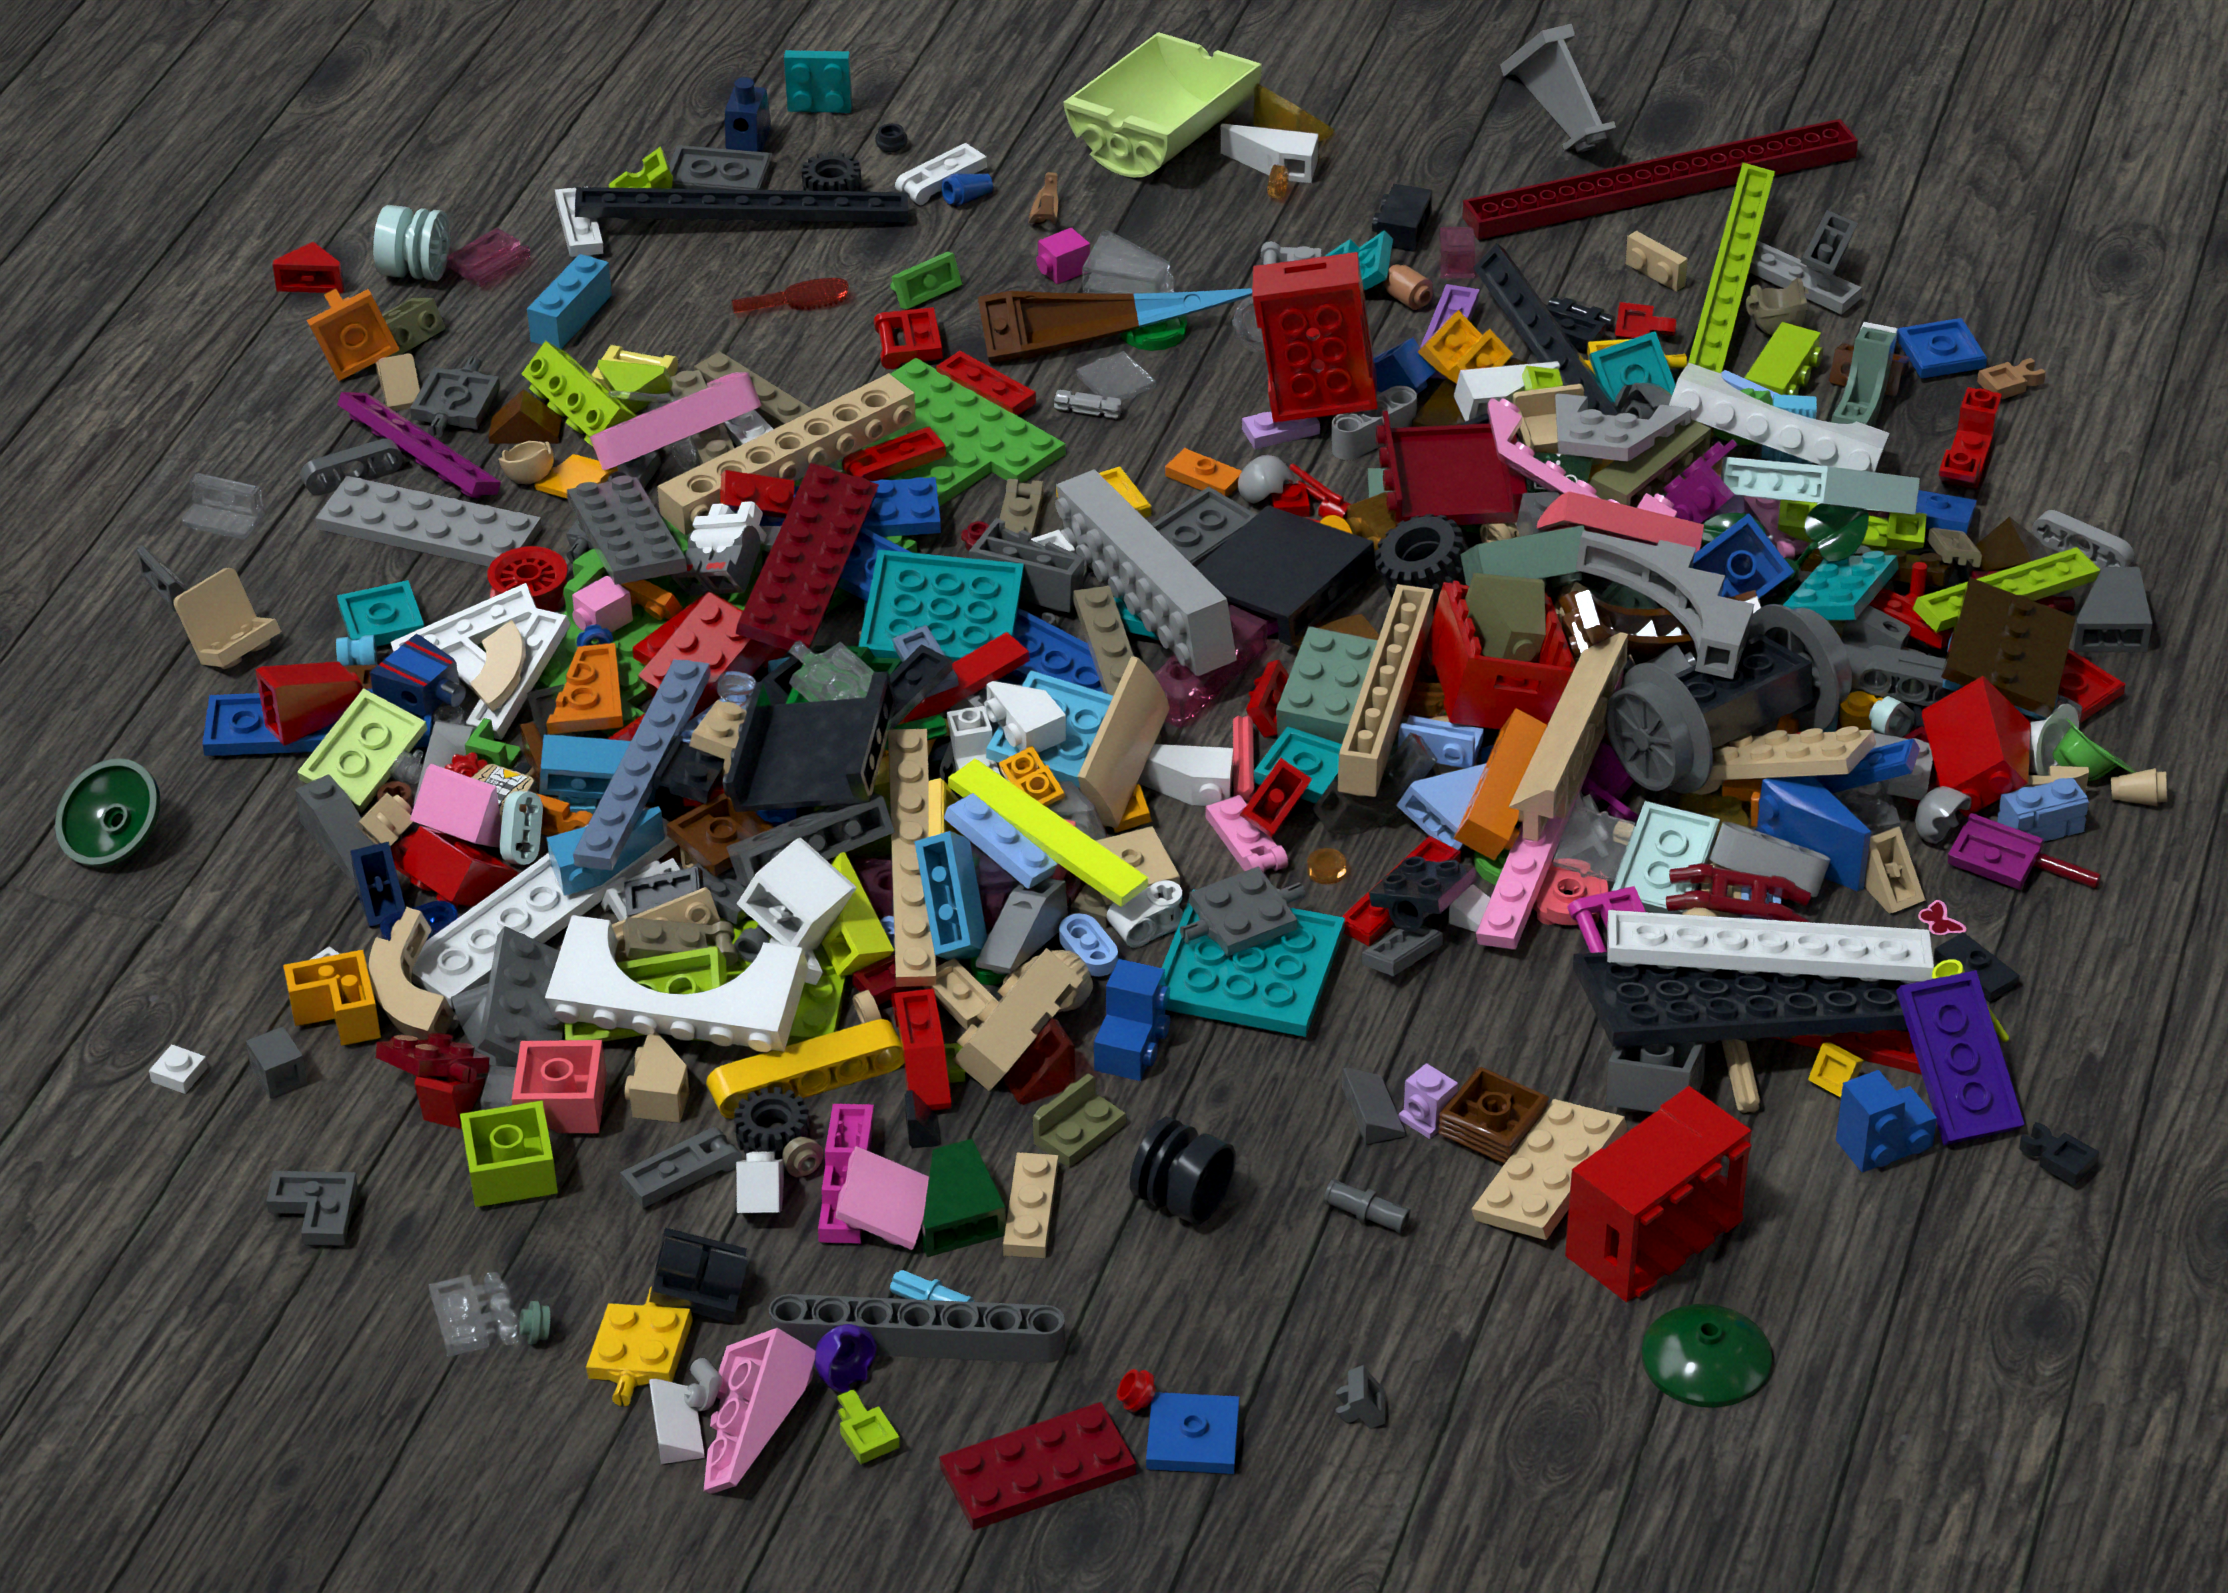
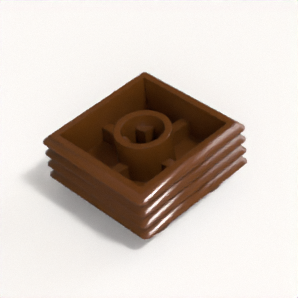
M1478 1067L1439 1113V1122L1441 1123L1439 1124L1440 1129L1438 1132L1454 1140L1459 1145L1468 1146L1489 1156L1494 1161L1506 1163L1548 1107L1549 1103L1547 1101L1549 1097L1486 1068Z

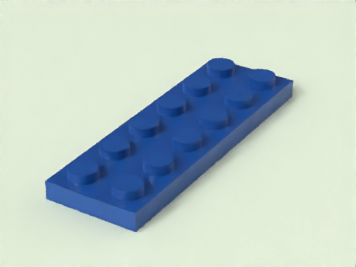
M936 477L870 481L879 484V487L863 525L864 528L881 537L941 533ZM800 486L794 487V498ZM763 515L759 526H782L785 518Z
M366 689L369 692L373 693L372 689ZM259 693L209 695L202 743L204 756L313 752L336 722L284 746L265 727ZM434 711L425 716L411 713L426 721L427 731L413 748L428 747L433 730Z

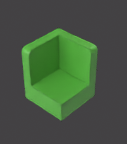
M483 718L465 743L466 755L470 752H475L478 760H486L488 765L495 764L511 770L521 756L520 747L494 740L492 720Z

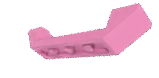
M1491 397L1488 402L1487 411L1498 459L1550 492L1558 491L1562 495L1571 491L1599 498L1595 495L1596 489L1582 480H1578L1577 483L1571 481L1564 476L1566 471L1551 461H1547L1546 464L1533 457L1535 452L1521 442H1516L1515 445L1510 443L1522 424V416L1518 414L1520 409L1506 399L1502 398L1499 402ZM1646 493L1637 506L1639 509L1672 517L1677 516V511L1672 509L1674 504L1660 494H1655L1652 497ZM1609 499V500H1608V501H1611V502L1618 503L1617 501H1615V500H1613V499Z

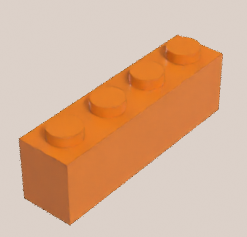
M1517 708L1513 711L1501 728L1453 839L1492 860L1497 858L1503 848L1507 850L1512 848L1520 833V830L1515 828L1517 821H1519V810L1509 808V805L1547 727L1545 723Z

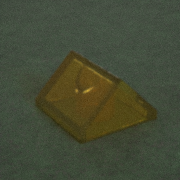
M1256 84L1254 88V127L1318 134V143L1333 134L1335 129L1264 86Z

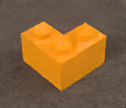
M363 950L283 965L295 1026L335 1019L341 1046L381 1038L376 1004Z

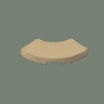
M512 620L481 641L486 650V662L480 674L469 683L473 691L492 712L500 707L518 686L521 680L519 675L523 662L526 660L524 640Z

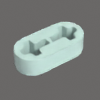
M514 791L505 799L501 825L500 853L502 858L508 863L526 865L533 862L538 856L543 804L536 793ZM520 804L527 805L526 813L519 811ZM516 843L523 844V851L516 850Z

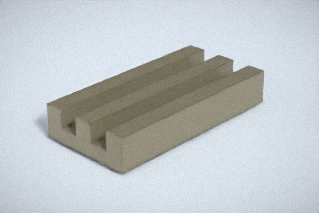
M1933 527L1929 530L1927 541L1936 553L1942 556L1944 563H1952V558H1954L1958 565H1966L1968 560L1973 567H1980L1982 554L1965 532Z

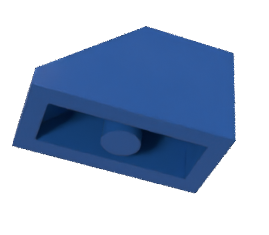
M1413 337L1374 357L1377 391L1382 393L1395 386H1407L1418 394L1428 386L1425 380L1434 374L1436 370L1418 353L1420 347Z

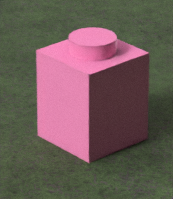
M608 575L572 594L574 606L572 616L575 624L583 631L587 626L597 624L603 629H609L612 633L633 621L630 592L620 584L615 585Z

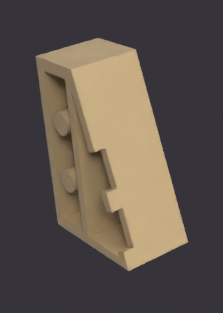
M1046 948L1019 978L1012 974L1001 986L998 993L1003 996L1002 999L997 1002L992 998L977 1016L983 1022L978 1028L971 1024L957 1041L962 1048L952 1060L990 1091L1037 1037V1034L1047 1021L1056 1014L1062 1002L1084 979Z

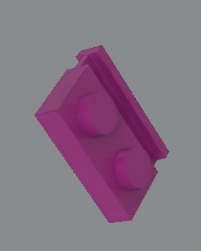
M1970 813L1966 826H1963L1948 853V864L2021 890L2036 862L2038 853L2043 849V838Z

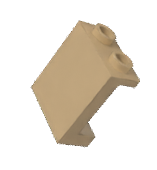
M1582 384L1514 393L1513 404L1520 409L1518 414L1522 416V424L1517 434L1520 442L1535 452L1534 458L1544 464L1547 461L1555 464L1556 461H1560L1558 466L1563 469L1602 464L1601 458L1566 454L1557 456L1555 395L1560 393L1584 396Z

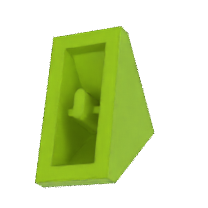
M598 360L597 366L605 383L613 394L634 414L672 389L673 383L665 366Z

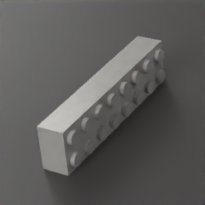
M1095 469L1056 484L1059 499L1055 500V506L1063 520L1064 526L1061 534L1075 548V553L1085 558L1084 566L1088 565L1094 571L1099 582L1104 581L1107 586H1110L1113 596L1121 598L1126 603L1129 612L1132 615L1136 614L1142 620L1145 628L1149 632L1153 631L1159 637L1164 648H1170L1174 652L1182 666L1186 665L1196 676H1200L1237 660L1227 598Z

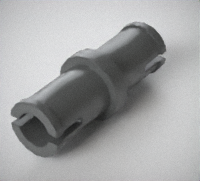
M1335 1178L1328 1184L1323 1203L1326 1205H1332L1357 1215L1356 1219L1358 1221L1366 1223L1370 1220L1395 1230L1400 1234L1404 1231L1411 1213V1209L1408 1207L1405 1208L1377 1197L1378 1193L1374 1190L1368 1189L1365 1192L1339 1182Z

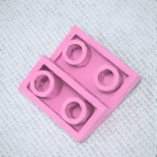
M856 1146L849 1157L846 1182L838 1196L835 1218L844 1221L852 1228H861L880 1236L888 1243L899 1244L912 1250L916 1244L923 1221L929 1176Z

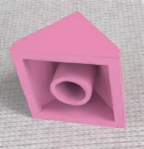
M430 764L426 769L410 820L475 844L500 848L501 818L496 786Z

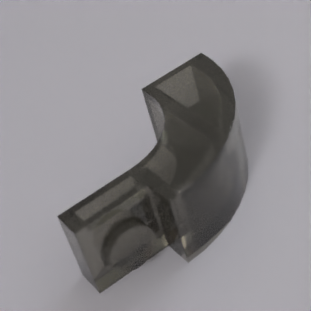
M1410 732L1386 764L1376 797L1356 796L1351 793L1338 792V781L1333 780L1312 809L1330 833L1353 835L1380 828L1405 814L1396 805L1414 781L1424 779L1438 759L1421 736Z

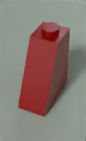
M339 661L262 666L255 669L265 727L284 746L338 721L363 690L362 683L357 674L354 672L350 673Z

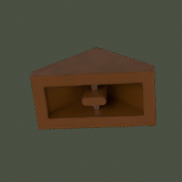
M523 389L492 416L488 437L489 444H521L527 441L559 444L562 417Z

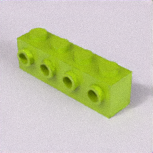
M546 340L522 372V375L532 383L529 389L544 400L548 398L550 401L547 406L562 417L567 415L566 423L581 434L585 432L587 435L584 440L591 446L593 445L590 436L637 417L567 352Z

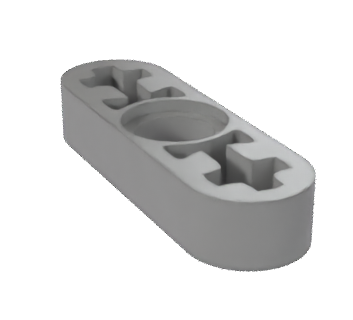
M2055 510L2045 511L2033 524V534L2043 545L2058 552L2078 547L2100 570L2102 567H2128L2134 560V551L2125 540ZM2076 536L2084 537L2088 541L2090 549L2082 547L2078 543Z

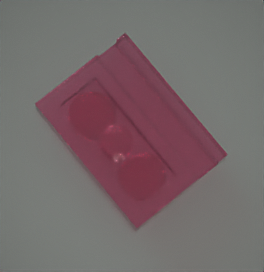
M495 228L448 255V268L468 280L475 279L477 285L481 287L529 259L530 248L528 245L521 246L518 239L499 228Z

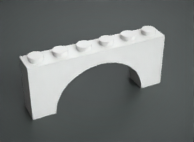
M1688 363L1679 376L1669 406L1691 408L1692 420L1822 466L1875 472L1889 436L1888 432L1857 421L1852 424L1831 423L1777 408L1732 387L1722 378V374L1692 363Z
M576 915L571 916L545 996L553 1018L570 1024L577 1021L593 1023L604 1029H614L615 1027L633 1029L644 1035H652L654 1032L672 1035L677 1039L685 1041L695 1038L708 1040L720 1046H730L732 1044L749 1046L760 1052H768L770 1050L785 1051L809 970L803 948L764 942L753 963L742 974L727 984L700 993L668 994L639 985L619 969L615 960L618 940L610 920Z

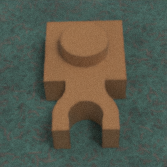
M2029 358L2014 367L2009 362L1979 370L1977 382L1984 389L2002 393V399L2026 392V386L2044 384L2046 372L2043 369L2034 371L2035 361Z

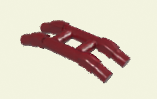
M1704 863L1691 864L1688 867L1669 870V878L1672 885L1689 882L1691 884L1712 883V892L1710 894L1708 891L1695 890L1687 891L1685 894L1666 896L1668 911L1689 910L1695 907L1766 920L1808 922V919L1793 913L1792 909L1782 904L1766 903L1767 892H1769V894L1777 895L1785 900L1789 899L1803 907L1807 905L1811 893L1796 886L1793 881L1785 877L1776 875L1770 877L1716 868L1713 865ZM1728 886L1752 889L1751 901L1727 897Z

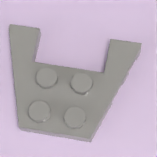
M1560 393L1555 395L1558 454L1630 461L1654 446V438L1658 436L1668 437L1675 432V425L1681 422V425L1686 426L1691 422V408L1659 405L1648 420L1639 419L1631 413H1621L1616 416L1603 415L1599 410L1588 409L1587 396Z

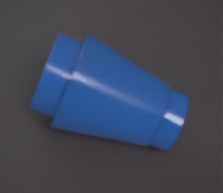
M953 173L942 182V194L945 201L956 206L991 193L993 190V182L989 174Z

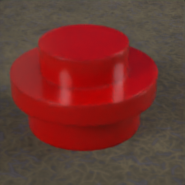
M1132 1369L1125 1374L1117 1389V1399L1123 1402L1125 1409L1130 1412H1136L1150 1404L1156 1392L1153 1374L1147 1370L1139 1372L1136 1369Z

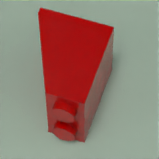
M1984 676L1922 710V718L1940 787H1949L1971 797V807L1969 810L1958 809L1965 817L2001 798L2002 794L2013 792L2028 784L2031 722Z

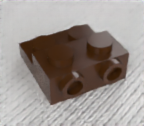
M725 793L666 824L667 836L714 876L733 867L727 846L774 828L771 822L764 821L754 811L735 812L731 798L726 797Z

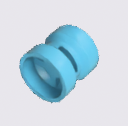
M374 635L362 636L359 640H351L348 637L336 638L337 662L339 661L343 666L377 665Z

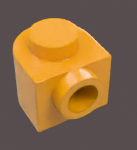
M1865 691L1849 693L1847 699L1840 705L1839 720L1842 728L1855 726L1859 730H1872V722L1869 720L1870 711L1873 705L1878 700L1882 701L1883 698H1875L1874 695Z

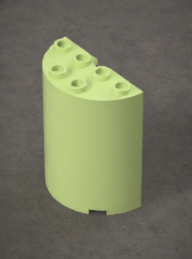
M1158 32L1063 102L1064 109L1076 138L1082 136L1087 145L1093 150L1090 155L1098 163L1119 175L1134 178L1144 177L1160 168L1249 100L1259 86L1262 66L1261 63L1218 50L1211 57L1202 45Z

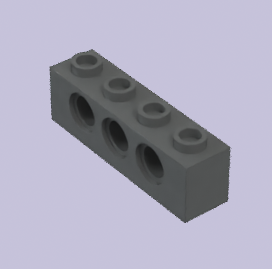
M873 792L870 802L829 805L729 845L727 850L738 882L748 887L755 874L797 838H802L824 859L828 860L842 852H848L895 833L883 796Z

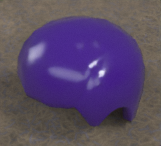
M844 1324L831 1329L818 1341L814 1364L820 1378L834 1391L842 1394L850 1391L849 1384L855 1381L864 1382L867 1380L868 1366L875 1359L877 1344L872 1334L861 1326Z

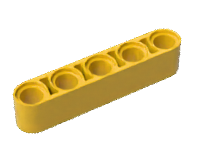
M878 1019L786 1046L784 1052L772 1050L715 1068L709 1074L706 1084L721 1115L725 1118L734 1119L735 1108H739V1101L742 1098L748 1101V1094L753 1091L757 1096L761 1095V1088H767L768 1093H774V1087H780L784 1095L789 1089L794 1091L795 1098L799 1095L802 1098H806L897 1070L904 1064L901 1040L892 1023L885 1019Z

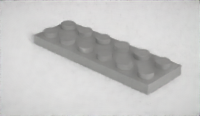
M350 476L345 477L316 517V525L319 530L484 566H490L495 558L506 551L531 546L542 530L541 517Z

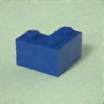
M1118 959L1106 985V1017L1094 1040V1071L1141 1081L1147 1066L1152 1067L1154 1065L1158 1052V1041L1167 1037L1170 1027V1016L1165 1015V1009L1170 998V987L1165 986V969Z
M1879 1070L1843 1082L1836 1141L1863 1173L1876 1167L1886 1166L1892 1161L1908 1155L1921 1153L1927 1148L1932 1147L1937 1117L1911 1086L1896 1091Z

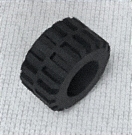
M1426 514L1424 517H1419V515L1411 517V520L1406 522L1403 520L1397 524L1395 529L1387 531L1385 533L1386 538L1381 539L1378 543L1379 549L1375 551L1376 565L1391 599L1397 584L1434 589L1433 606L1438 603L1443 582L1453 583V581H1459L1460 585H1466L1460 554L1466 552L1469 548L1461 528L1458 527L1453 519L1448 520L1447 516L1439 515L1435 517L1434 514Z

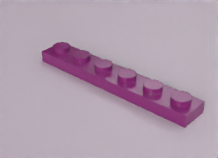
M341 392L337 405L349 412L351 419L370 426L373 434L393 440L400 451L415 456V461L418 464L433 468L439 472V478L460 486L463 494L473 498H481L482 495L498 494L501 481L368 393Z

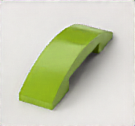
M1781 499L1777 529L1808 543L1814 542L1805 533V521L1808 513L1817 503ZM1890 512L1889 518L1869 516L1868 530L1861 545L1869 547L1872 551L1882 552L1891 549L1907 551L1922 548L1924 546L1927 514L1915 513L1914 515Z

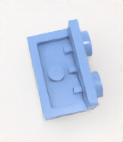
M1409 715L1407 723H1402L1399 728L1398 756L1470 768L1474 766L1483 741V729Z

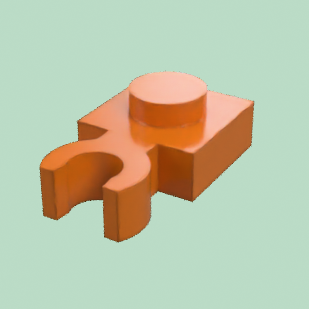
M537 794L543 804L541 834L554 836L583 828L589 824L593 814L587 811L571 812L568 802Z

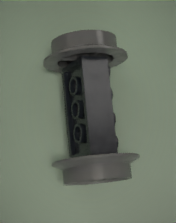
M1778 604L1766 605L1753 613L1749 637L1733 679L1695 671L1696 665L1673 674L1666 668L1654 663L1638 664L1625 674L1620 690L1615 692L1607 703V733L1619 762L1637 783L1655 791L1668 788L1677 793H1692L1702 788L1708 781L1713 763L1712 750L1727 742L1736 740L1740 736L1759 727L1766 726L1769 722L1780 719V717L1789 713H1793V719L1799 720V732L1813 728L1822 730L1827 728L1834 720L1838 706L1847 699L1851 690L1852 671L1849 657L1835 629L1820 614L1807 608L1792 610Z

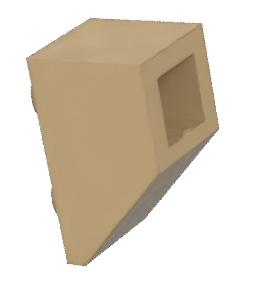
M654 1032L652 1035H647L644 1047L637 1048L634 1063L635 1073L634 1076L629 1075L627 1077L625 1099L631 1101L632 1117L680 1123L690 1094L687 1065L657 1032Z

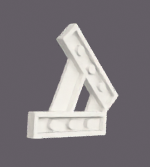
M524 583L390 643L393 651H396L416 633L421 635L454 658L457 663L458 678L472 689L469 683L480 674L486 662V653L477 644L482 643V640L512 620L518 628L526 647V660L523 662L519 675L521 680L509 698L495 711L492 712L480 699L466 721L467 726L476 729L483 718L491 719L494 738L502 740L571 626V623L566 615L538 609L527 584Z

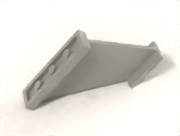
M1572 24L1542 30L1500 64L1503 77L1515 74L1570 136L1571 139L1563 144L1564 151L1576 148L1577 153L1591 150L1596 147L1595 143L1606 140V134L1615 129L1616 126L1614 121L1602 124L1566 45L1568 41L1575 37Z

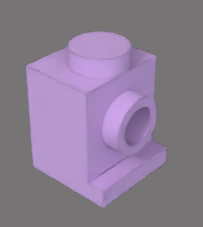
M1426 1063L1405 1080L1404 1110L1399 1113L1400 1121L1431 1139L1440 1129L1439 1113L1458 1092V1083Z

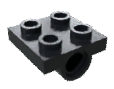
M1422 857L1406 858L1369 891L1370 904L1373 907L1388 908L1391 920L1400 929L1410 932L1416 931L1434 914H1440L1477 881L1475 866L1462 865L1454 860L1434 862L1425 861Z
M665 1227L661 1238L649 1302L671 1308L690 1309L691 1313L732 1323L736 1312L738 1296L748 1263V1257H746L747 1248Z

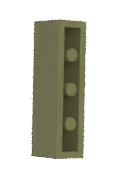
M1692 419L1686 426L1681 425L1680 422L1675 425V432L1668 437L1658 436L1654 438V446L1630 461L1614 460L1602 471L1595 473L1589 485L1596 489L1595 495L1603 500L1613 499L1620 504L1637 508L1646 493L1652 497L1655 494L1662 495L1665 492L1663 488L1677 476L1681 475L1683 478L1684 476L1681 473L1698 458L1702 457L1705 460L1702 455L1709 450L1711 428Z

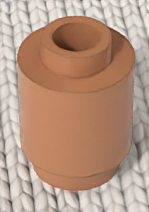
M1396 264L1388 269L1387 279L1383 281V286L1390 296L1413 310L1420 309L1430 302L1433 295L1431 280L1407 265L1400 266Z

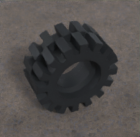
M828 152V156L819 153L817 154V159L810 157L808 162H804L802 168L803 191L862 192L861 165L859 166V161L857 159L854 160V157L851 155L845 158V153L839 152L837 156L834 155V152Z
M774 1087V1093H768L767 1088H761V1095L759 1096L753 1091L748 1094V1101L742 1098L738 1103L739 1108H735L734 1121L738 1147L740 1151L744 1149L745 1155L750 1152H775V1160L779 1156L783 1158L784 1148L790 1141L798 1137H810L807 1104L804 1105V1099L800 1095L795 1098L794 1091L789 1089L785 1095L782 1094V1088ZM767 1122L784 1123V1125L777 1128L760 1127V1125Z

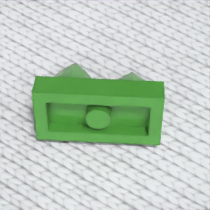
M945 252L892 276L890 288L897 294L900 308L909 309L962 285L954 253Z

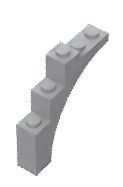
M1583 531L1575 570L1601 576L1628 586L1662 605L1686 627L1694 640L1698 656L1695 671L1730 679L1734 678L1749 637L1755 604L1721 597L1725 575L1693 569L1696 547L1659 540L1658 545L1653 546Z

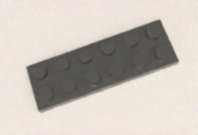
M618 476L613 478L611 482L599 484L584 482L577 485L576 488L567 489L568 503L615 585L687 572L684 554L637 477Z

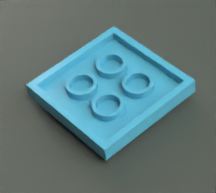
M1030 671L1022 686L1046 690L1066 715V741L1037 754L1044 765H1048L1057 781L1080 788L1078 774L1113 695ZM1000 725L986 748V759L995 762H1001L1021 752L1017 746L1012 747L1009 744Z

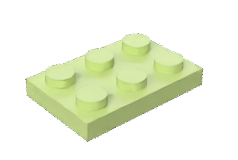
M363 688L298 770L299 780L310 783L329 774L349 796L356 810L362 813L376 796L379 788L387 782L427 731L426 721Z

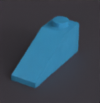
M658 806L642 811L613 870L575 866L573 853L587 826L547 837L551 867L564 896L601 886L665 839L661 810Z

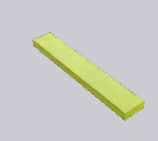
M976 758L948 777L950 789L963 798L974 793L1055 862L1120 907L1124 906L1148 887L1149 877Z

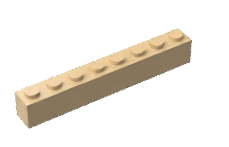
M1399 584L1396 586L1339 752L1338 792L1351 793L1356 796L1376 797L1431 628L1434 589Z

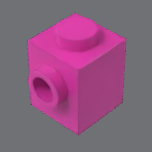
M1073 228L1039 240L1036 262L1040 272L1044 275L1046 274L1056 284H1060L1091 271L1090 243Z

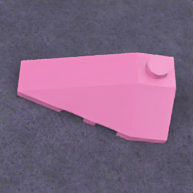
M779 1328L726 1346L718 1372L723 1379L717 1398L720 1399L719 1412L716 1411L711 1415L710 1427L717 1430V1435L707 1452L704 1491L713 1494L738 1484L811 1382L816 1352L814 1349Z

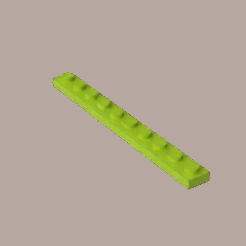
M1746 163L1742 164L1688 363L1720 374L1722 373L1775 171Z

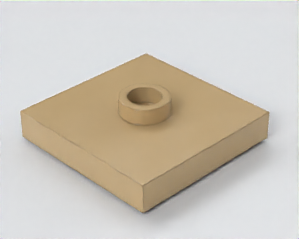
M1153 826L1096 841L1149 877L1148 887L1162 880L1173 881L1180 885V875ZM1101 894L1106 905L1114 903Z

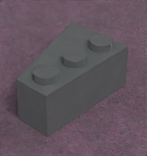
M997 517L969 550V558L1024 563L1019 603H1031L1048 607L1055 612L1070 613L1075 606L1073 602L1074 590L1083 589L1084 557L1051 542L1043 546L1031 540V533L1025 530H1021L1017 534L1005 528V521Z

